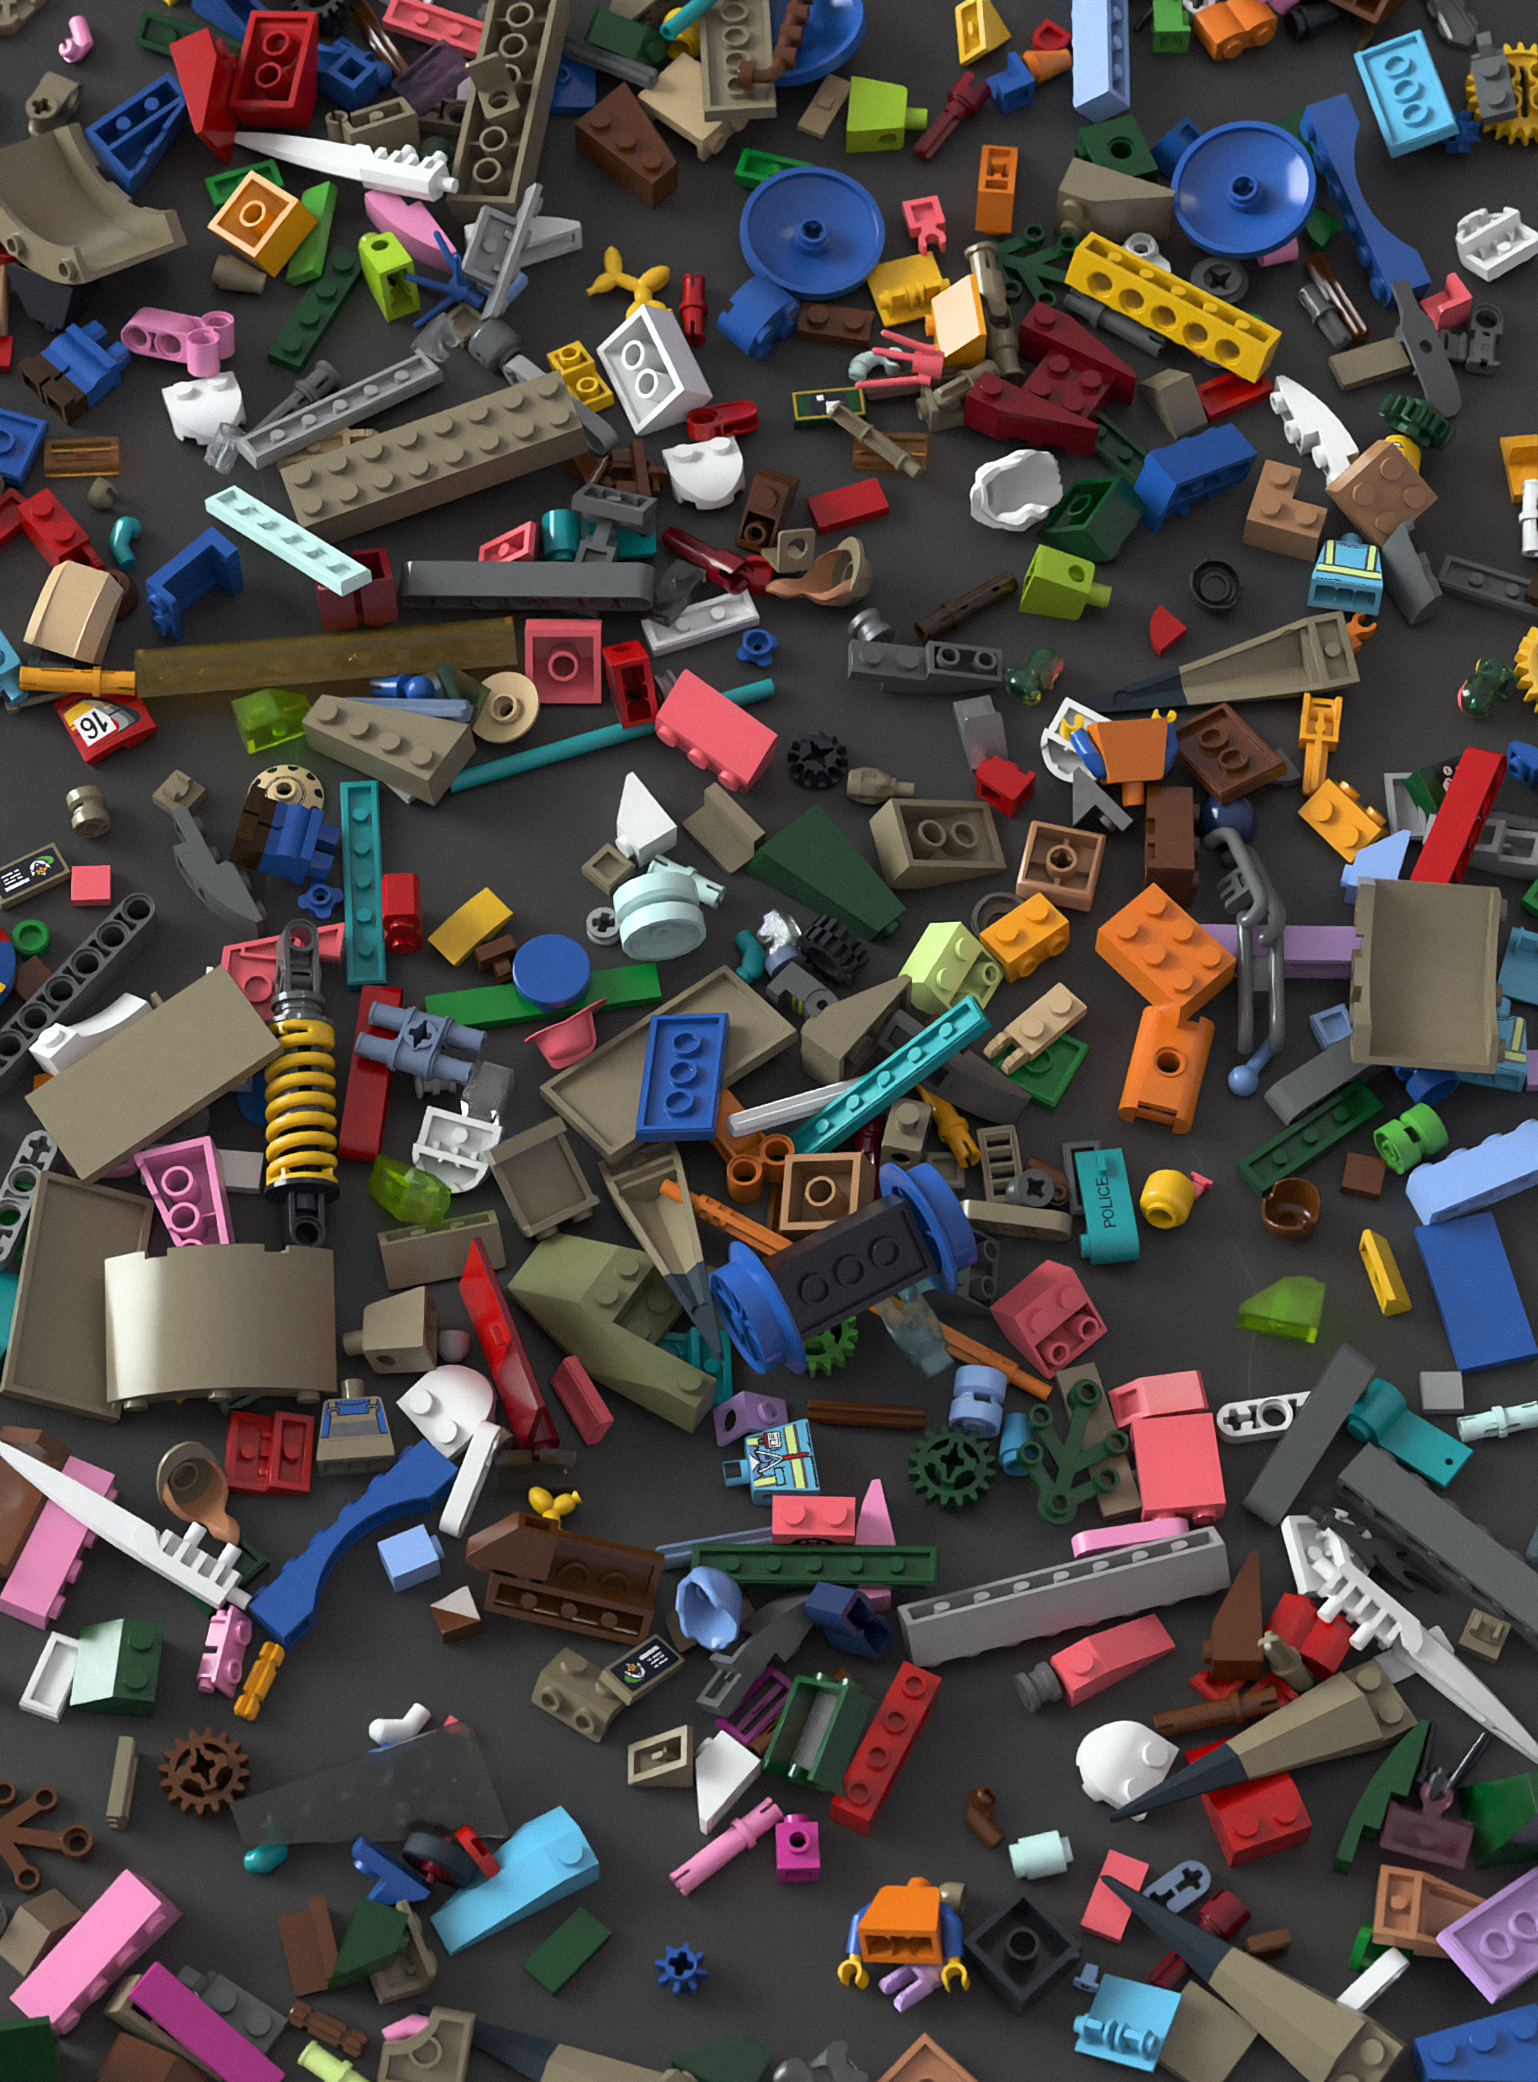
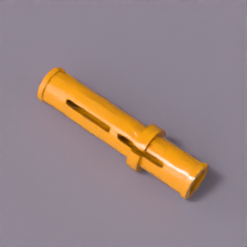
M20 666L19 690L92 693V697H100V694L135 696L136 671L101 670V667H93V670Z
M919 1084L915 1085L923 1102L933 1105V1119L939 1128L938 1136L943 1143L949 1145L959 1167L968 1168L965 1158L969 1160L971 1166L979 1162L982 1154L968 1133L969 1125L963 1117H959L951 1103Z

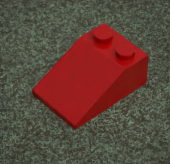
M251 10L228 104L244 127L310 128L317 98L319 22L317 12Z
M207 27L169 45L195 134L223 164H226L231 160L238 118L229 108L228 104L239 56L236 53L231 54L225 40L222 37L217 38Z
M1237 1735L1185 1752L1183 1757L1187 1766ZM1287 1771L1200 1795L1229 1868L1308 1842L1312 1823L1297 1787Z

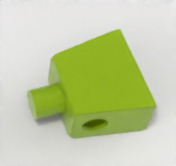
M851 76L846 153L898 150L903 148L905 129H927L928 109L907 107L908 89L905 86Z
M370 232L362 236L358 249L363 276L387 322L421 310L417 284L404 278L407 273L415 275L413 260L392 232H385L380 235ZM387 277H390L396 281V285L394 288L388 281Z
M1039 544L1023 582L1018 611L1077 620L1080 618L1086 604L1107 608L1112 587L1092 582L1095 565L1091 561Z

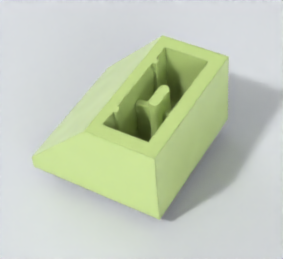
M961 922L929 924L897 977L904 974L912 977L911 1003L916 1008L939 1019L970 994L978 1000L984 1010L1005 974L1004 968Z

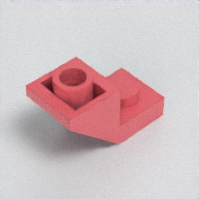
M1198 1370L1141 1377L1108 1391L1116 1428L1125 1432L1130 1430L1132 1420L1192 1415L1209 1409L1201 1373Z

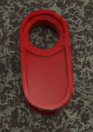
M736 400L693 409L686 415L688 436L696 441H710L716 437L726 438L752 432L759 426L757 405L748 400Z

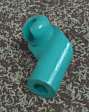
M128 516L121 517L115 522L108 541V546L122 571L130 570L137 564L129 542L131 538L138 537V533L141 532V524L138 519L129 518Z
M745 929L734 937L735 944L744 955L741 961L742 965L736 968L735 973L749 985L755 978L759 979L763 975L767 955L750 930Z
M273 1817L268 1819L267 1841L245 1855L244 1864L250 1873H267L286 1859L288 1855L289 1826L287 1818Z

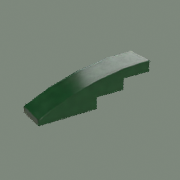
M1421 1719L1392 1750L1369 1782L1349 1820L1333 1864V1872L1348 1876L1359 1838L1376 1843L1387 1806L1400 1810L1404 1809L1430 1721Z

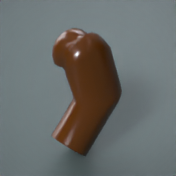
M1031 1155L1022 1171L1037 1168L1046 1172L1054 1186L1053 1197L1049 1203L1055 1206L1065 1204L1068 1201L1069 1186L1064 1172Z
M981 1785L975 1791H972L968 1797L965 1820L968 1827L990 1850H994L1004 1841L1006 1835L992 1821L994 1803L997 1799L996 1792L990 1786Z

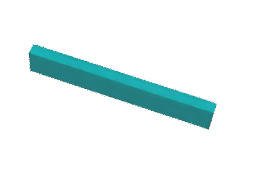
M378 780L340 782L348 991H360L363 985L387 987L384 928L382 925L381 880L383 875Z
M971 994L789 1134L787 1137L794 1144L795 1154L829 1153L992 1027L978 1000Z

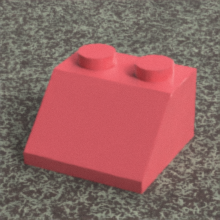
M526 619L525 676L537 688L540 703L602 702V619Z

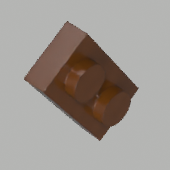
M803 300L796 338L868 349L875 311Z

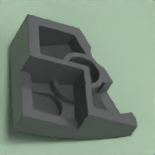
M1411 519L1403 521L1391 534L1381 549L1379 557L1383 586L1410 626L1436 616L1443 594L1437 579L1431 571L1426 552L1416 553L1410 535L1412 530L1416 528Z

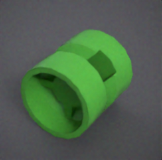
M1419 1103L1401 1114L1400 1121L1396 1119L1391 1120L1375 1130L1373 1134L1374 1143L1382 1159L1387 1160V1165L1398 1174H1403L1421 1163L1422 1156L1428 1158L1448 1146L1449 1142L1448 1134L1440 1118L1433 1109L1424 1103Z

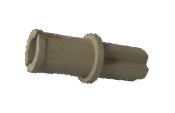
M988 359L970 370L959 371L954 380L934 390L933 397L937 405L944 408L966 397V394L984 371L999 377L1000 371L996 363Z
M1273 1631L1265 1632L1264 1637L1258 1640V1647L1270 1661L1271 1670L1275 1675L1283 1677L1296 1693H1303L1309 1690L1314 1683V1679L1311 1678L1314 1677V1674L1301 1661L1300 1652L1295 1647L1288 1646L1280 1635H1276Z

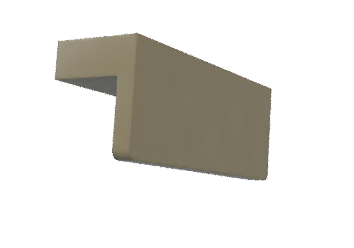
M494 1210L377 1233L387 1284L390 1290L462 1276L473 1238L477 1237L482 1238L493 1269L506 1266L499 1222Z

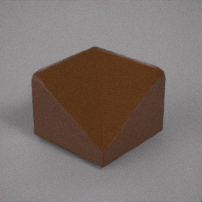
M469 1585L456 1590L430 1606L443 1644L483 1631L482 1620Z

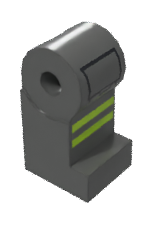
M793 961L777 975L766 989V1002L778 1011L785 1004L801 1016L805 1023L812 1015L818 1017L827 1006L839 1002L834 993Z

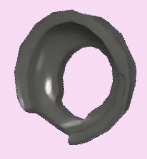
M1011 892L987 894L978 901L972 911L970 923L974 934L979 939V933L987 928L989 919L999 914L1007 915L1025 901Z

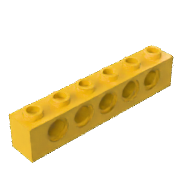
M1092 231L1076 247L1064 281L1079 292L1099 300L1111 309L1133 318L1143 326L1172 339L1173 342L1199 353L1205 359L1216 362L1231 370L1237 376L1248 379L1253 383H1256L1270 366L1283 333Z

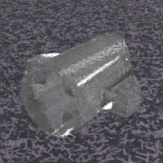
M221 422L206 449L207 452L203 461L208 465H213L223 475H229L240 453L237 450L236 440L247 434L235 425Z

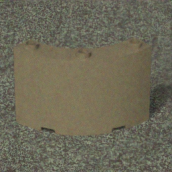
M79 122L0 149V241L10 255L15 256L29 269L51 281L71 285L84 284L185 246L187 241L176 210L164 211L147 206L143 208L134 206L132 198L113 181L107 183L97 171L100 163L92 152Z
M1358 876L1354 927H1356L1355 937H1361L1360 949H1352L1350 1029L1353 1030L1350 1050L1352 1063L1496 1074L1497 1063L1504 1062L1506 1041L1505 1039H1500L1497 1024L1496 1007H1501L1503 985L1496 983L1499 922L1505 923L1507 899H1501L1502 895L1498 887Z
M210 1244L167 1248V1256L162 1257L149 1256L148 1252L142 1251L105 1259L107 1402L124 1404V1410L144 1411L148 1409V1404L197 1397H208V1401L227 1402L231 1401L232 1396L296 1397L297 1403L314 1404L321 1402V1396L337 1392L333 1250L287 1245L285 1251L269 1252L264 1251V1244Z

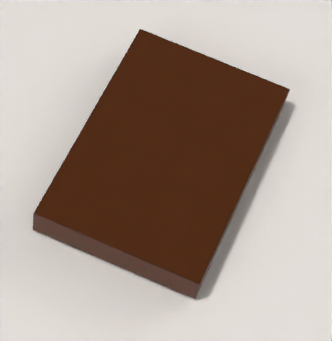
M1226 702L1175 727L1180 747L1176 758L1221 806L1287 774L1286 763Z

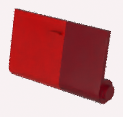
M473 1238L459 1284V1290L521 1454L524 1458L532 1459L534 1462L544 1461L555 1454V1449L560 1445V1439L482 1238Z

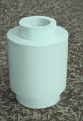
M1057 1830L1018 1839V1844L1009 1845L1016 1879L1027 1877V1880H1033L1066 1872V1863L1073 1861L1068 1837L1060 1838Z

